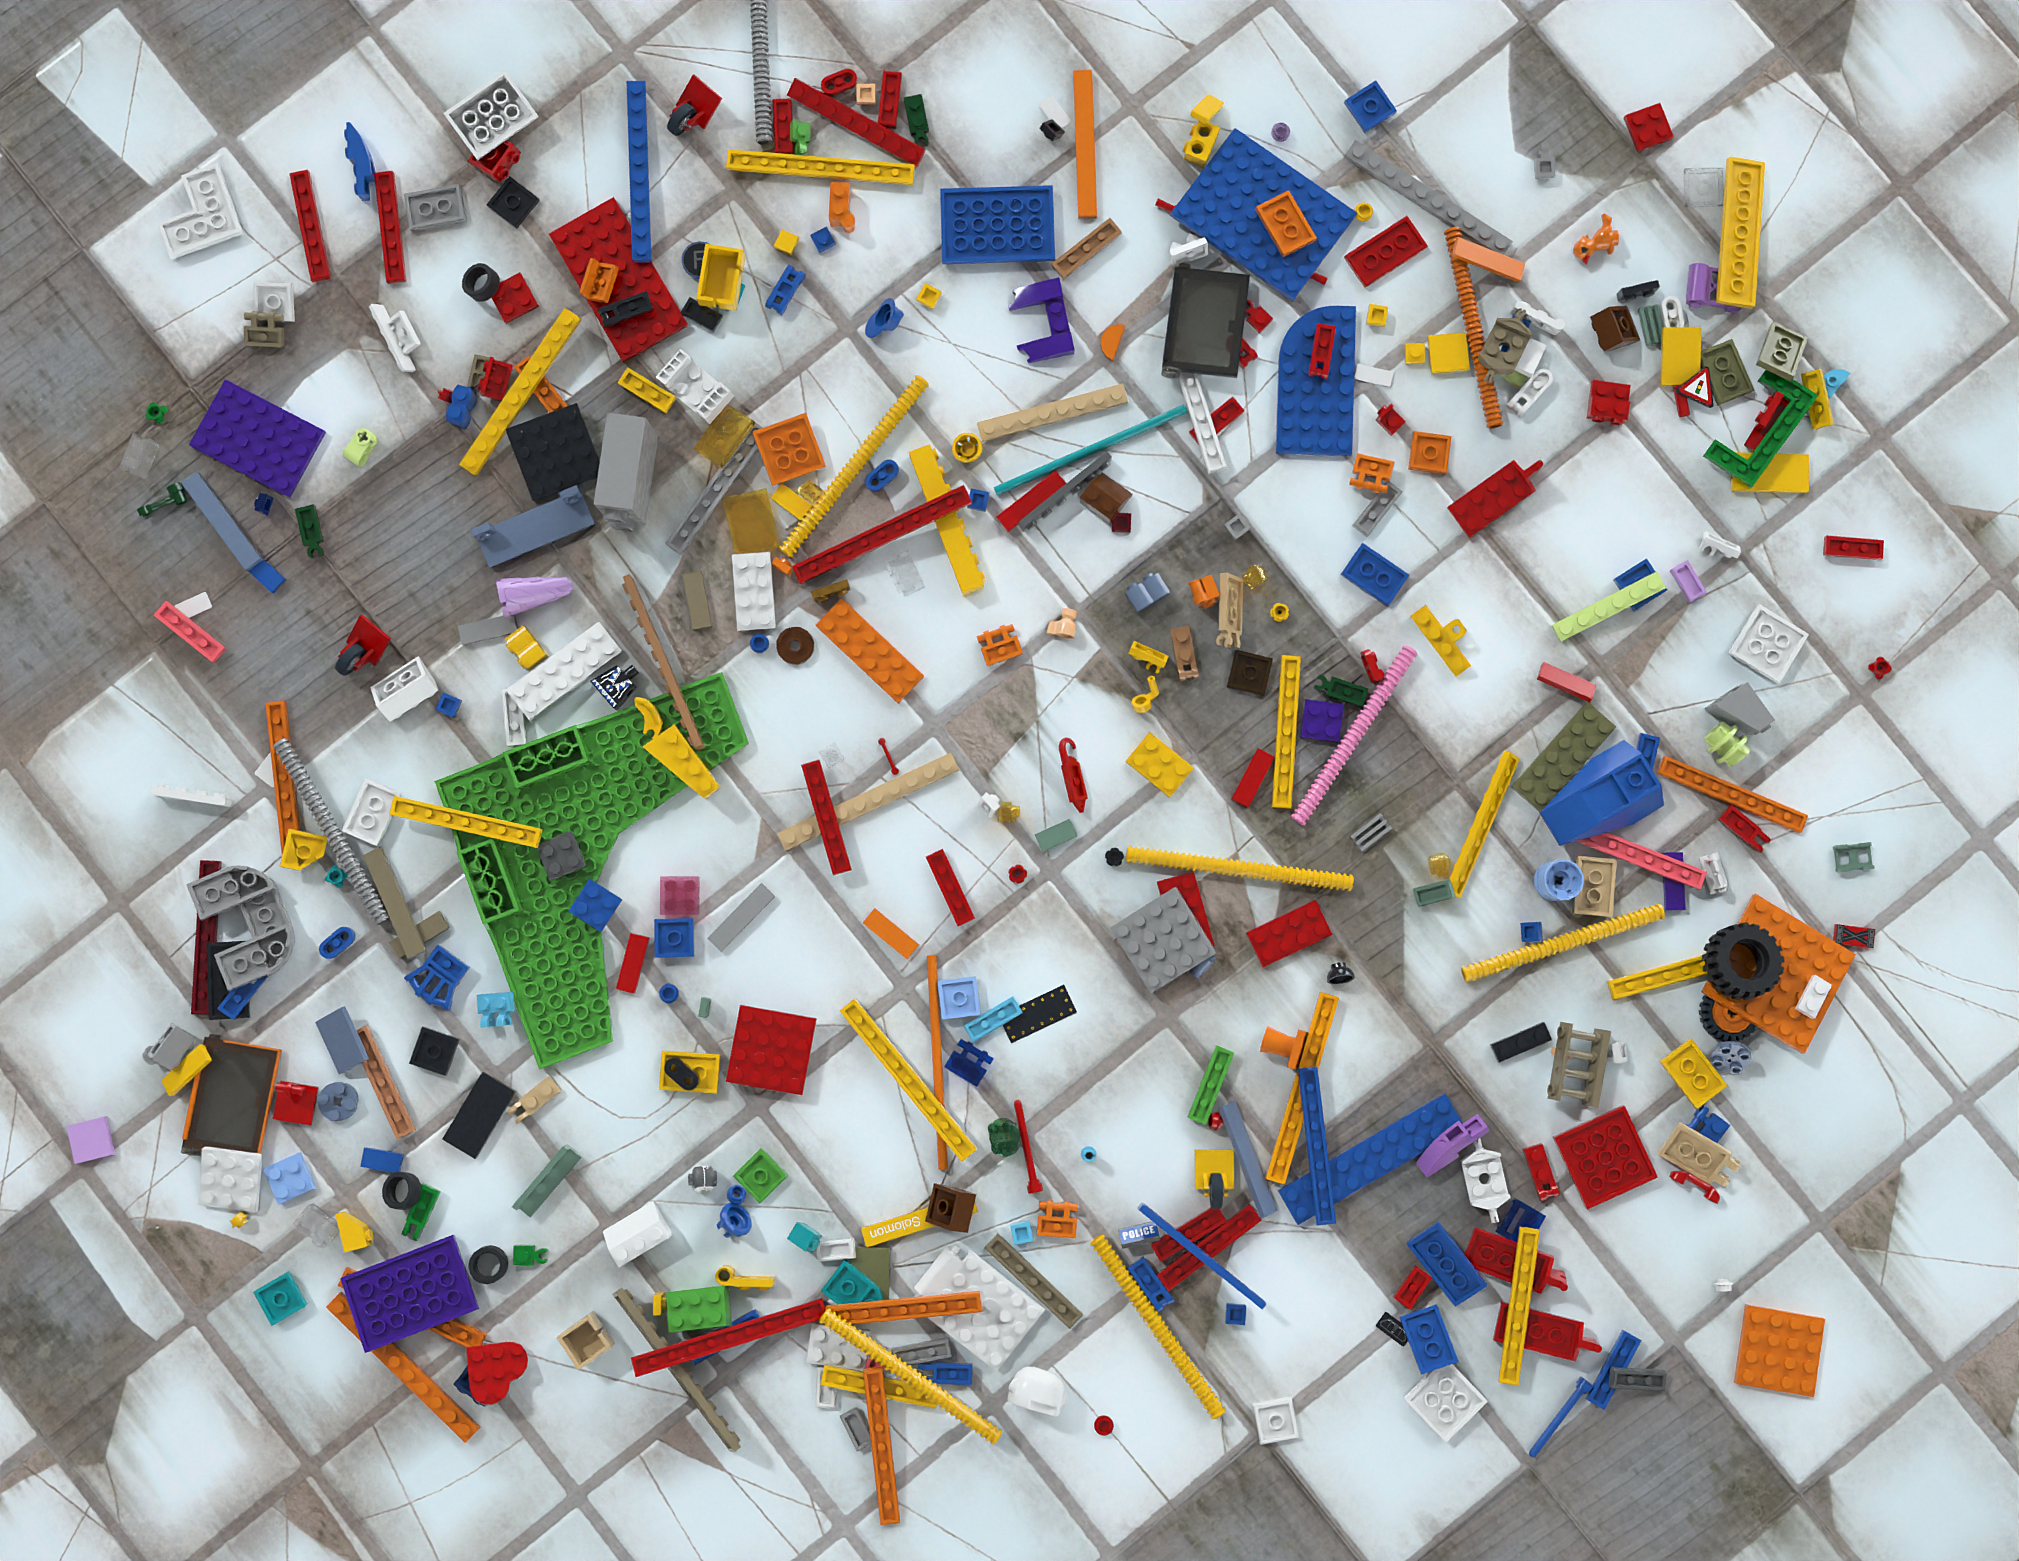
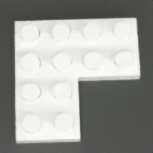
M217 163L181 175L193 210L158 222L171 259L243 234L223 174Z

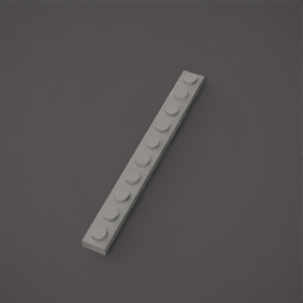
M1355 140L1345 154V159L1451 227H1460V233L1480 246L1504 255L1512 244V240Z

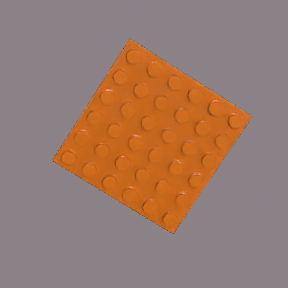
M1753 894L1737 924H1756L1760 926L1759 929L1765 928L1768 930L1769 936L1774 935L1777 939L1776 945L1782 948L1780 955L1784 956V963H1781L1784 971L1783 974L1778 975L1781 980L1778 984L1774 985V989L1770 992L1746 1000H1735L1731 996H1723L1721 994L1722 990L1716 991L1713 988V982H1708V980L1701 993L1799 1053L1804 1054L1856 954L1835 943V941L1761 896ZM1735 944L1730 951V964L1740 977L1751 979L1756 970L1755 957L1744 945ZM1816 975L1832 986L1816 1017L1811 1019L1797 1011L1795 1007L1811 976Z

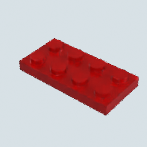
M1194 871L1157 881L1160 896L1177 887L1209 941L1215 946Z
M1316 900L1246 932L1262 968L1333 935Z

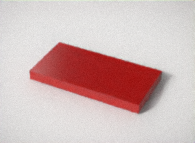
M1405 216L1346 254L1344 259L1363 287L1366 288L1425 250L1428 245L1409 217Z

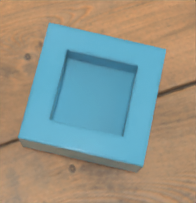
M1029 1221L1010 1225L1014 1245L1033 1241Z

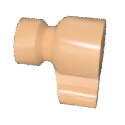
M1063 608L1061 614L1063 619L1049 622L1047 634L1073 639L1076 631L1074 619L1077 617V611Z

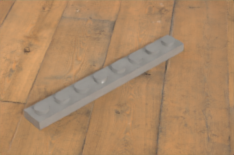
M754 421L666 541L665 544L682 556L758 451L752 432L763 428Z

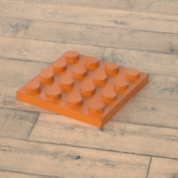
M1745 1304L1734 1383L1814 1397L1825 1319Z

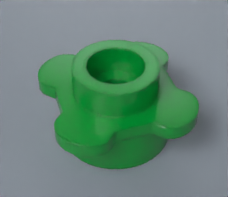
M154 402L150 403L146 410V419L149 421L154 420L158 424L163 423V417L168 411L167 407L164 405L159 406Z

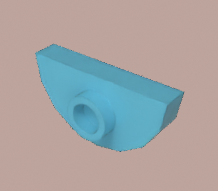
M1835 369L1824 375L1828 399L1851 373L1846 370Z

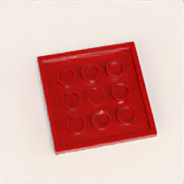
M740 1005L726 1082L803 1095L817 1018Z
M1624 1105L1553 1136L1555 1144L1587 1210L1658 1178Z

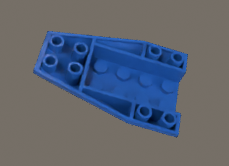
M1622 740L1592 758L1539 813L1558 845L1561 846L1635 824L1664 806L1662 786L1643 754L1628 742Z

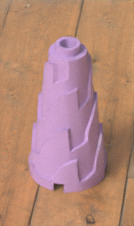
M567 577L506 578L496 580L504 617L545 605L547 602L570 595V591H574L572 579L568 580Z

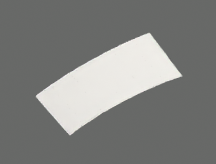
M1358 363L1355 379L1391 387L1394 371L1378 369Z

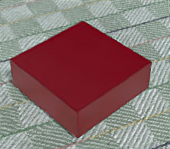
M1118 513L1112 521V532L1131 533V513Z

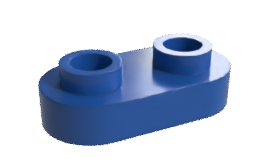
M890 459L883 461L867 475L865 479L867 488L872 492L881 491L897 477L899 473L897 463ZM892 468L893 472L887 473L886 469ZM878 480L879 483L878 485L874 486L872 485V481Z
M349 927L338 928L320 944V955L326 959L337 957L355 941V932ZM345 933H347L349 936L347 940H344L343 935ZM329 946H333L334 948L333 952L331 953L328 950Z

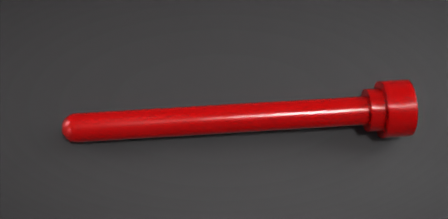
M1015 1100L1014 1107L1029 1176L1027 1191L1028 1194L1043 1191V1186L1036 1176L1022 1103L1020 1100Z

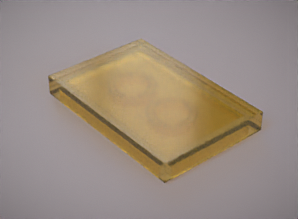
M727 404L713 420L693 449L723 469L756 422Z

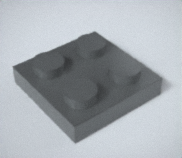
M573 831L542 842L537 848L550 881L587 867Z

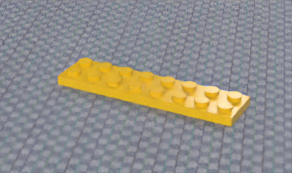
M1731 156L1726 159L1716 303L1750 309L1755 307L1765 162Z

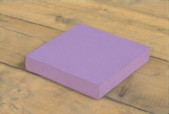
M107 1116L67 1126L74 1164L115 1154Z

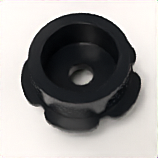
M1111 848L1110 851L1108 850L1105 853L1106 863L1110 866L1121 865L1124 859L1123 852L1119 851L1118 848Z

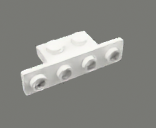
M371 304L369 308L372 316L376 320L380 332L384 336L388 348L397 362V366L402 372H414L416 369L408 354L421 343L405 312L398 311L390 318L383 305Z

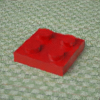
M1661 103L1624 116V121L1637 152L1672 140L1674 137Z
M521 272L500 282L498 291L492 297L496 308L506 324L539 307Z

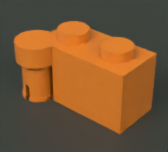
M830 182V226L843 227L845 232L851 233L855 230V217L850 213V184Z
M1212 574L1188 583L1194 596L1192 599L1195 605H1198L1199 608L1204 607V609L1215 606L1220 594Z

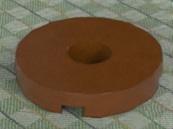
M801 627L785 629L780 633L776 641L778 655L789 664L799 665L805 663L814 652V641L811 634ZM793 641H799L801 644L800 648L796 651L790 648V644Z

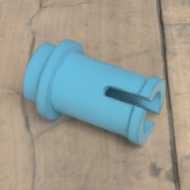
M1087 1146L1082 1149L1081 1157L1086 1162H1092L1096 1158V1151L1093 1147ZM1087 1152L1092 1153V1156L1089 1158L1085 1155Z

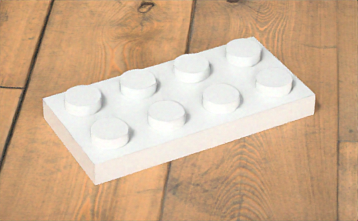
M771 552L733 554L732 564L737 631L775 629L776 619Z

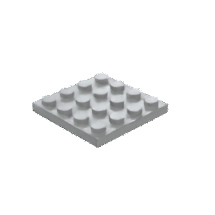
M1174 887L1110 927L1150 993L1155 992L1217 953L1177 887Z

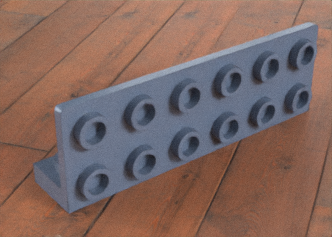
M575 485L559 492L560 498L494 526L487 522L471 529L473 537L480 544L488 566L490 568L594 525L595 522L581 489Z

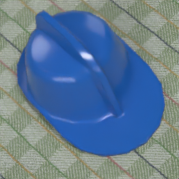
M892 298L886 299L868 320L865 327L867 337H876L882 331H893L899 325L904 313L895 306Z

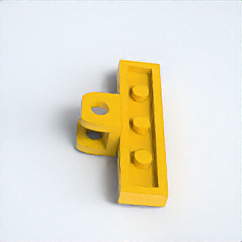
M1424 605L1410 616L1455 677L1472 666L1455 644L1467 632L1466 627L1459 619H1455L1443 627L1427 605ZM1454 626L1460 627V631L1458 633H1455L1453 631Z

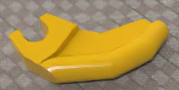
M636 697L634 699L635 706L644 715L645 720L643 733L647 735L650 730H653L655 734L652 739L661 734L662 718L656 706L649 700Z

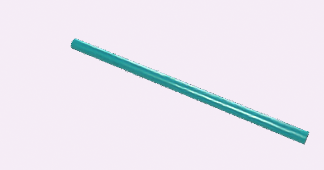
M1183 404L993 487L997 496L1180 417L1187 413V409Z

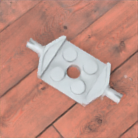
M1479 1138L1473 1142L1475 1149L1461 1160L1470 1204L1487 1209L1490 1214L1491 1223L1499 1222L1497 1208L1511 1197L1508 1194L1500 1159L1501 1153L1484 1149ZM1482 1173H1487L1489 1176V1181L1485 1184L1479 1181Z

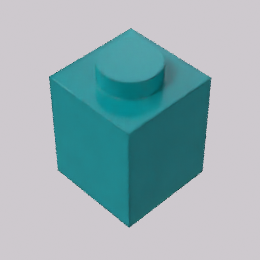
M796 1222L787 1239L802 1250L813 1252L820 1245L822 1235L807 1224Z

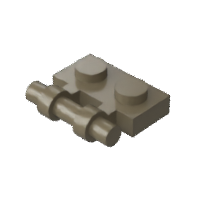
M259 311L244 313V319L251 320V326H244V345L284 347V328L276 327V322L284 321L283 314H276V312H269L267 314L259 313ZM259 321H268V327L259 326Z

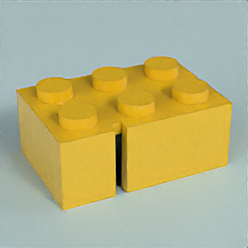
M705 244L696 296L700 306L716 308L718 304L720 309L737 311L743 277L741 273L744 271L746 259L743 249Z

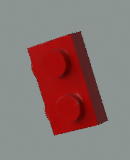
M491 356L489 361L485 360L483 372H486L485 377L480 379L478 390H481V396L501 402L507 391L513 365L495 360Z

